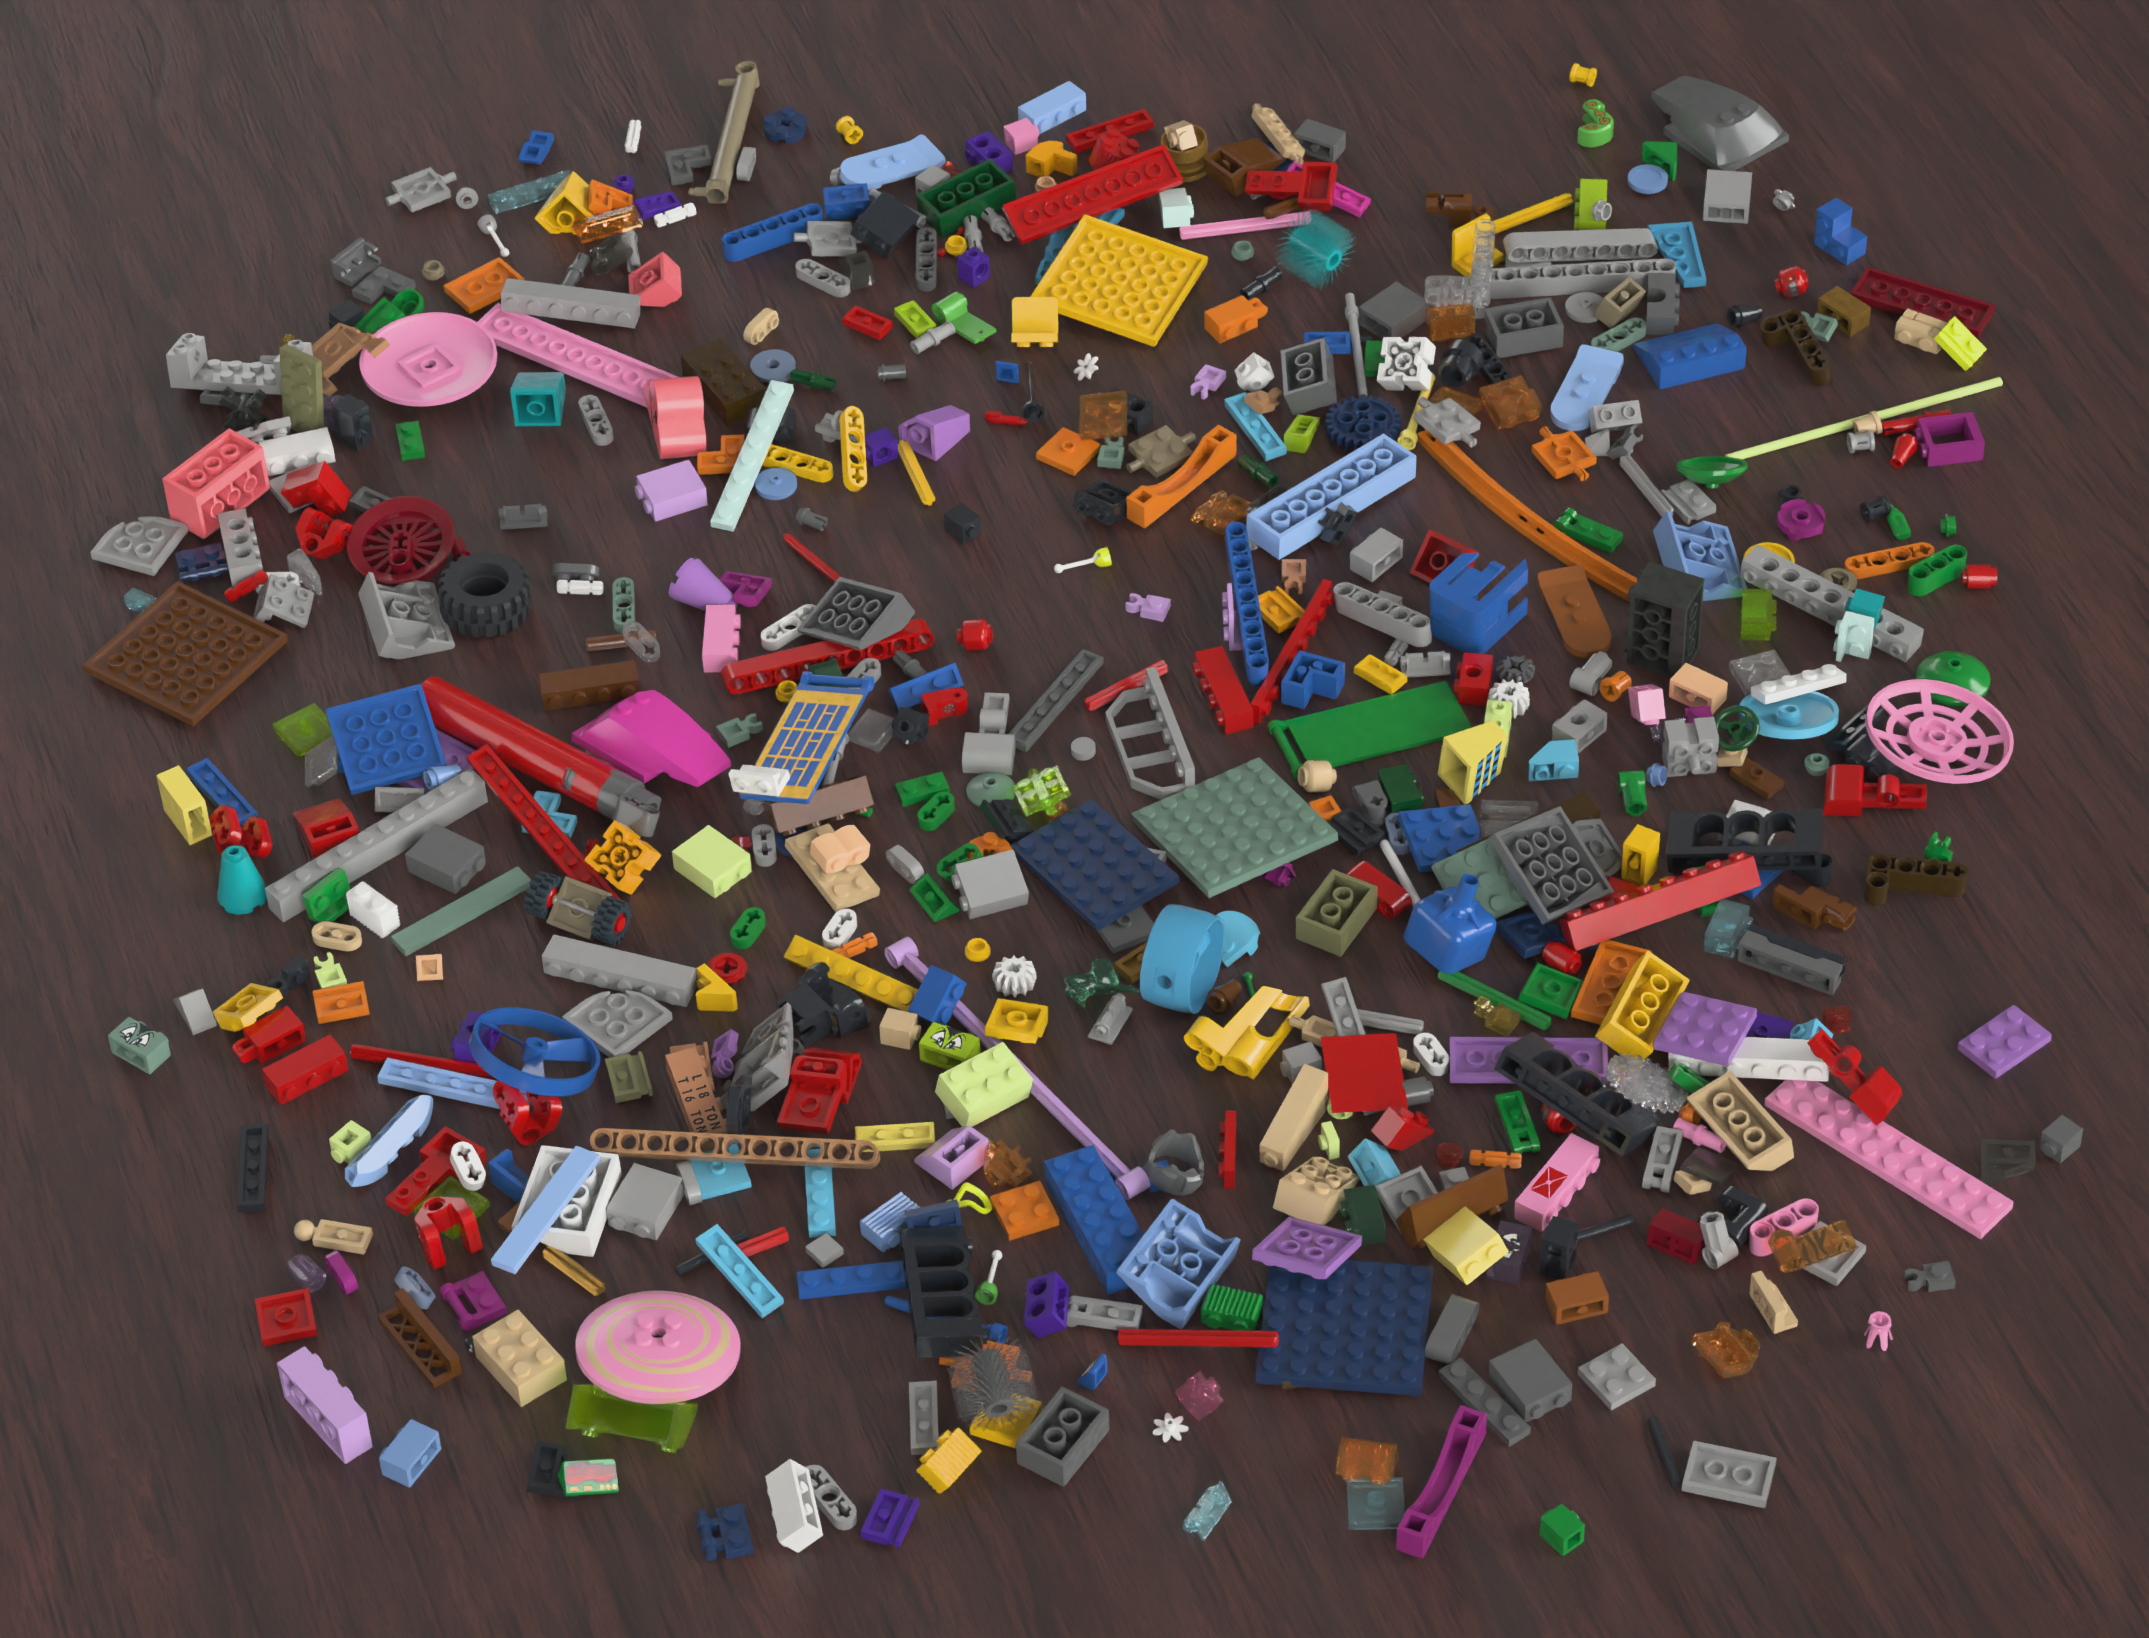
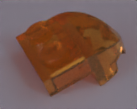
M1719 1322L1714 1331L1696 1333L1691 1340V1343L1723 1379L1747 1374L1754 1366L1760 1349V1344L1752 1333L1746 1329H1743L1741 1332L1732 1329L1729 1322Z

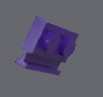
M880 1489L861 1529V1538L887 1546L888 1543L893 1544L895 1548L900 1549L920 1506L919 1499H909L907 1495Z

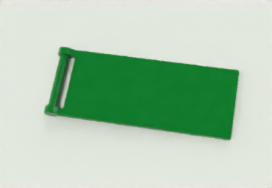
M1446 681L1285 721L1276 719L1270 721L1267 725L1268 731L1271 735H1274L1291 767V774L1295 779H1298V770L1303 764H1300L1283 732L1286 729L1291 733L1305 761L1326 760L1333 768L1441 741L1446 736L1472 728Z

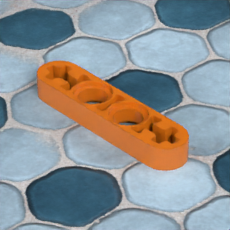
M1920 542L1856 555L1846 559L1844 569L1852 572L1856 579L1910 569L1913 565L1933 555L1935 550L1931 544ZM1895 557H1905L1906 560L1900 561L1895 559ZM1874 561H1880V562H1883L1884 564H1883V565H1875V564H1873L1872 562H1874Z

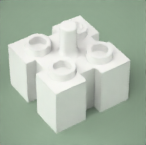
M1383 337L1381 355L1385 358V363H1379L1377 382L1386 390H1404V386L1407 385L1411 390L1429 391L1432 373L1427 367L1429 364L1434 363L1436 347L1426 337H1409L1408 343L1401 337Z

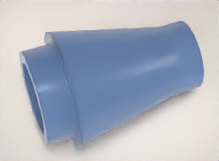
M458 764L429 767L423 773L424 783L429 790H433L459 775L462 771Z

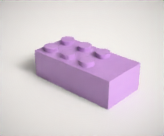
M304 1346L277 1363L284 1398L344 1464L373 1447L366 1412L356 1403L351 1391L346 1386L342 1387L339 1384L332 1370L327 1371L323 1367V1363L316 1353L311 1354Z

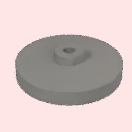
M1591 292L1573 294L1566 301V314L1577 322L1591 323L1598 321L1599 319L1594 314L1603 298Z

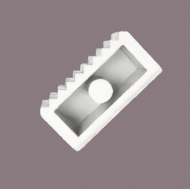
M360 882L346 893L350 916L357 918V921L370 928V931L373 930L374 933L380 935V938L386 937L400 926L399 913L397 912L398 906L365 882Z

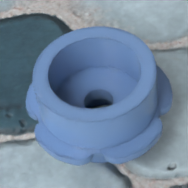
M1654 763L1646 772V779L1651 783L1652 787L1656 785L1663 786L1667 779V769L1659 763Z

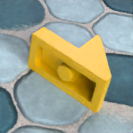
M705 963L696 968L698 978L696 983L700 989L696 992L698 1010L730 1012L737 1010L736 991Z

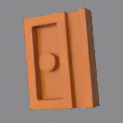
M363 981L313 990L319 1024L370 1015Z

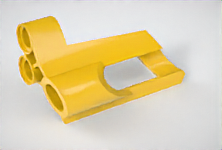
M1262 986L1224 1028L1211 1019L1201 1016L1198 1017L1184 1035V1040L1190 1048L1199 1051L1196 1060L1202 1068L1214 1071L1217 1066H1225L1235 1074L1255 1079L1292 1030L1293 1026L1289 1025L1292 1015L1301 1018L1310 1006L1309 998L1306 996L1287 995L1281 993L1282 990ZM1268 1008L1290 1012L1272 1037L1262 1036L1255 1030V1025Z

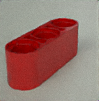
M1361 861L1344 873L1378 887L1376 911L1388 919L1395 918L1412 905V898L1403 887L1366 861Z

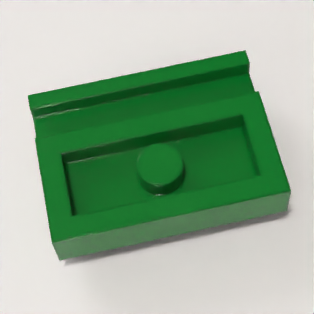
M383 297L353 328L358 329L362 333L366 334L368 332L374 335L389 323L406 316Z

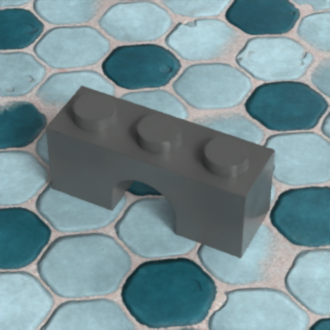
M1648 273L1646 335L1674 334V326H1679V313L1675 312H1679L1680 298L1675 297H1679L1680 283H1676V274Z

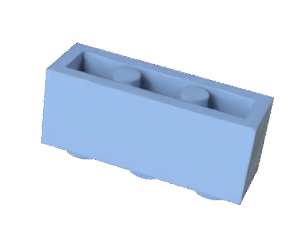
M1068 81L1019 106L1018 118L1019 120L1027 118L1033 125L1037 126L1039 134L1086 111V93Z

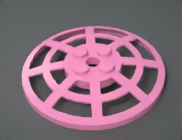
M1927 679L1900 681L1880 690L1872 698L1867 709L1866 729L1875 747L1898 767L1925 779L1952 784L1979 782L1999 773L2007 765L2013 752V733L2001 712L1981 696L1954 684ZM1920 692L1921 704L1908 705L1897 710L1888 701V699L1900 694ZM1930 693L1949 696L1969 705L1960 713L1948 707L1932 704ZM1880 705L1891 715L1887 721L1885 732L1872 726L1873 716ZM1979 710L1992 721L2000 734L1986 737L1981 728L1970 718ZM1916 712H1923L1924 716L1915 719L1913 722L1905 717V715ZM1933 712L1952 717L1955 720L1952 722L1948 719L1934 716ZM1897 721L1908 729L1907 736L1893 734V727ZM1963 725L1967 726L1977 738L1967 739L1961 727ZM1879 738L1887 740L1901 758L1892 753ZM1897 743L1909 745L1915 753L1910 756L1906 755ZM2003 743L2004 752L2000 763L1997 766L1985 763L1984 761L1988 755V745ZM1968 747H1980V754L1977 759H1974L1964 754L1965 749ZM1926 759L1935 762L1939 768L1919 763V761ZM1958 760L1968 766L1950 769L1948 763ZM1976 768L1985 770V772L1978 774L1955 776L1956 774H1963L1973 771Z

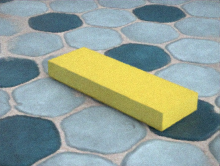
M934 1122L855 1127V1140L870 1141L875 1144L878 1151L929 1148L935 1143ZM866 1149V1150H864L863 1152H874V1151L871 1150V1149Z

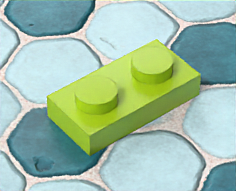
M914 300L894 308L896 318L916 339L926 334V331L930 328H936V324Z

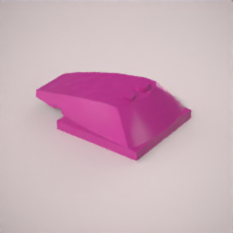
M655 690L637 692L635 695L615 704L595 720L572 733V742L644 784L665 772L676 780L699 787L731 767V760L711 738V734L703 730L687 713L666 696Z

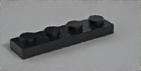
M268 1124L241 1125L237 1197L239 1213L265 1211L269 1142Z

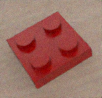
M308 1288L255 1299L263 1347L317 1336Z

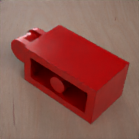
M285 1006L252 1025L243 1028L244 1038L233 1044L232 1051L242 1063H248L257 1058L261 1064H264L306 1041L303 1023L288 1006Z

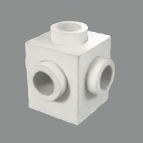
M1254 352L1235 369L1238 379L1237 383L1245 391H1259L1266 387L1275 377L1270 362Z

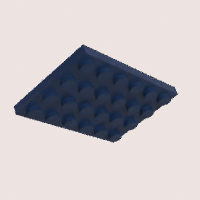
M1092 798L1010 845L1014 850L1016 858L1096 931H1099L1179 883V877L1172 869Z

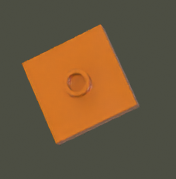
M1063 427L1036 452V459L1075 476L1099 453L1101 444Z

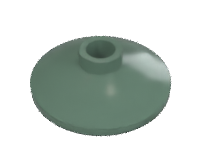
M987 772L977 775L968 783L966 794L968 800L980 808L983 800H987L988 803H991L992 800H1013L1016 795V786L1013 780L1004 774Z

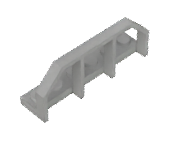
M1156 667L1147 668L1146 679H1143V687L1123 691L1105 712L1106 723L1130 787L1162 800L1186 788L1195 786V767ZM1149 698L1151 709L1156 710V720L1116 728L1113 719L1126 703ZM1162 731L1164 743H1169V750L1128 758L1121 739ZM1176 761V774L1178 778L1182 777L1184 783L1162 788L1135 777L1133 769Z

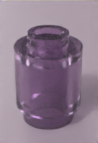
M297 1254L289 1261L287 1265L289 1275L303 1289L308 1288L309 1292H313L322 1288L325 1283L326 1272L309 1256Z

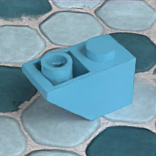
M1575 739L1548 742L1529 760L1528 780L1542 781L1578 778L1579 757Z

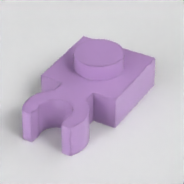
M1205 364L1195 376V383L1191 385V396H1194L1196 392H1201V399H1206L1208 397V390L1216 391L1226 379V371Z
M1132 593L1130 594V602H1126L1127 612H1140V617L1161 622L1164 621L1171 607V599L1149 594L1144 599L1140 595Z

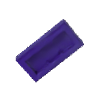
M672 191L634 199L632 202V207L642 220L652 218L660 213L664 215L665 211L682 207V204Z

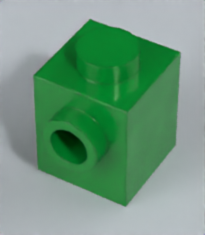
M1560 1504L1555 1509H1550L1543 1514L1540 1523V1536L1562 1556L1584 1542L1585 1524L1574 1511H1569L1563 1504Z

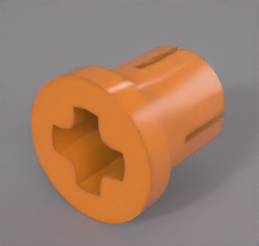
M1619 671L1612 677L1603 679L1599 684V689L1605 699L1613 702L1619 699L1628 687H1631L1632 681L1626 672Z

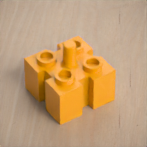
M614 820L603 835L606 839L605 843L602 846L596 844L585 858V861L596 871L606 875L605 878L616 888L632 895L643 881V878L640 876L641 872L644 869L650 871L662 855L651 845L640 840L641 837L627 825Z

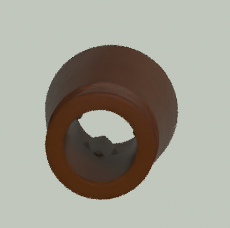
M1231 979L1211 989L1206 998L1209 1008L1215 1012L1226 1011L1242 990L1239 981Z

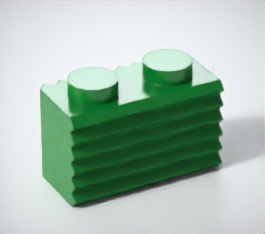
M1210 1284L1201 1308V1323L1211 1328L1222 1327L1231 1330L1255 1331L1263 1312V1296L1256 1293L1252 1294L1250 1291L1246 1292L1245 1290L1241 1291L1239 1289H1230L1229 1287L1225 1288L1224 1286L1220 1287L1219 1285Z

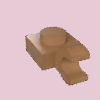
M1278 387L1272 388L1268 393L1259 390L1248 393L1244 402L1257 413L1263 414L1274 411L1275 407L1280 403L1276 399L1282 396L1284 392Z

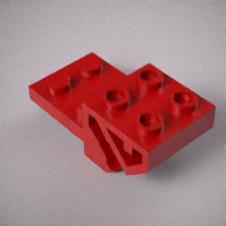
M812 1047L803 1050L802 1055L794 1059L789 1073L792 1080L777 1120L778 1127L780 1129L829 1134L839 1103L848 1104L862 1064L860 1054Z

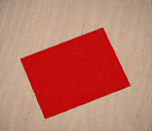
M1396 1033L1321 1037L1325 1070L1328 1073V1089L1332 1113L1387 1110L1389 1106L1401 1109V1107L1408 1109L1406 1091L1402 1085L1404 1079Z

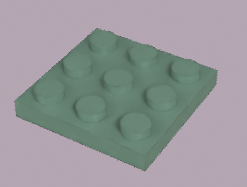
M1489 838L1441 860L1431 867L1443 889L1458 887L1464 874L1476 876L1479 884L1474 899L1478 900L1480 905L1492 914L1495 920L1527 906L1509 880L1501 858Z

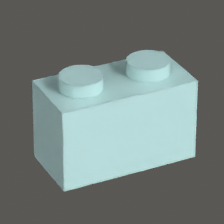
M1185 188L1168 189L1159 193V211L1163 228L1190 226V218H1194V209L1191 203V196H1187Z

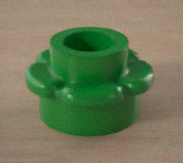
M1948 514L1945 515V519H1941V533H1946L1947 538H1949V535H1956L1955 516H1948Z

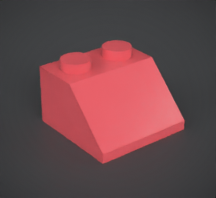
M661 252L628 275L629 294L641 295L640 306L665 307L682 296L680 267L664 252Z

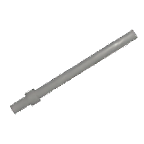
M1348 293L1345 295V317L1349 322L1358 396L1363 395L1364 399H1367V386L1357 320L1359 318V310L1355 305L1354 294Z

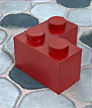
M325 460L288 473L280 492L293 508L313 502L322 513L330 517L345 512L351 496L350 490Z

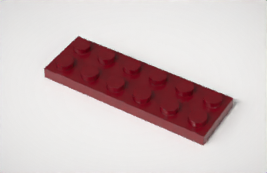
M1868 266L1850 292L1852 296L1868 306L1898 315H1903L1908 308L1947 323L1955 316L1976 338L1980 337L1994 314L1996 306L1989 302Z

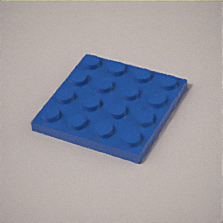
M421 684L325 709L351 795L373 790L375 787H384L421 777L429 767L447 766Z

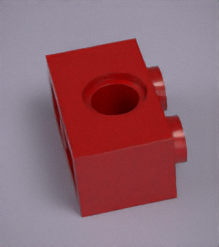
M1464 652L1463 661L1458 662L1457 677H1460V679H1455L1454 693L1458 694L1459 704L1487 706L1493 673V655Z

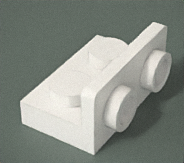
M742 765L740 770L731 769L729 772L734 792L779 797L790 778L789 771L786 769Z

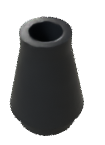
M1733 305L1727 310L1728 323L1738 328L1762 317V309L1759 305Z

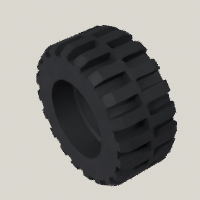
M483 551L480 554H477V552L470 553L466 557L463 555L456 562L452 561L447 566V569L443 570L438 580L442 618L453 630H459V633L467 636L469 634L473 638H480V636L493 638L494 635L502 636L509 630L512 632L517 629L518 624L521 625L530 613L531 593L529 575L519 562H516L510 556L505 557L503 553L496 552V554H492L490 551ZM481 593H494V595L474 596Z

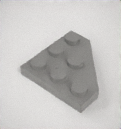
M290 417L260 423L256 430H253V427L237 431V433L259 445V442L290 435Z

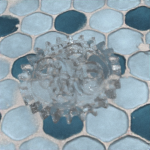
M1622 1053L1619 1056L1614 1055L1606 1067V1079L1611 1081L1610 1086L1617 1087L1616 1092L1623 1093L1625 1099H1633L1634 1104L1641 1103L1645 1109L1647 1106L1651 1107L1654 1112L1657 1109L1662 1113H1666V1111L1673 1113L1674 1110L1679 1112L1689 1094L1686 1092V1089L1670 1078L1668 1068H1661L1660 1063L1653 1064L1649 1058L1643 1060L1640 1055H1637L1636 1058L1630 1053L1627 1056Z

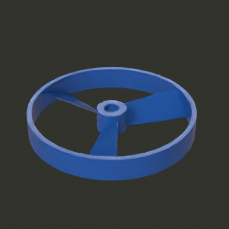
M503 1007L487 1011L476 1020L469 1040V1049L474 1060L488 1074L511 1087L539 1095L569 1096L585 1091L594 1082L600 1065L599 1050L588 1035L566 1020L534 1009ZM514 1024L529 1026L552 1033L564 1040L545 1042L540 1038L530 1037L524 1043L508 1035L496 1025ZM490 1027L524 1047L521 1054L522 1060L525 1061L522 1071L505 1064L492 1055L482 1044L478 1033ZM544 1060L589 1062L591 1071L575 1078H546L543 1063Z

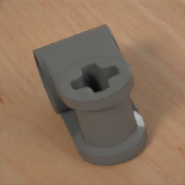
M1374 780L1353 786V797L1362 814L1376 826L1384 825L1385 819L1388 816L1385 809L1388 802L1379 781Z

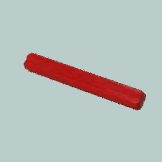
M1160 660L1085 698V708L1088 711H1094L1117 699L1123 691L1143 686V679H1146L1147 668L1156 667L1159 677L1168 672L1167 664Z

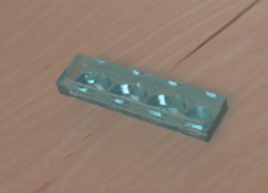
M561 171L557 174L488 194V202L495 214L547 199L571 171Z

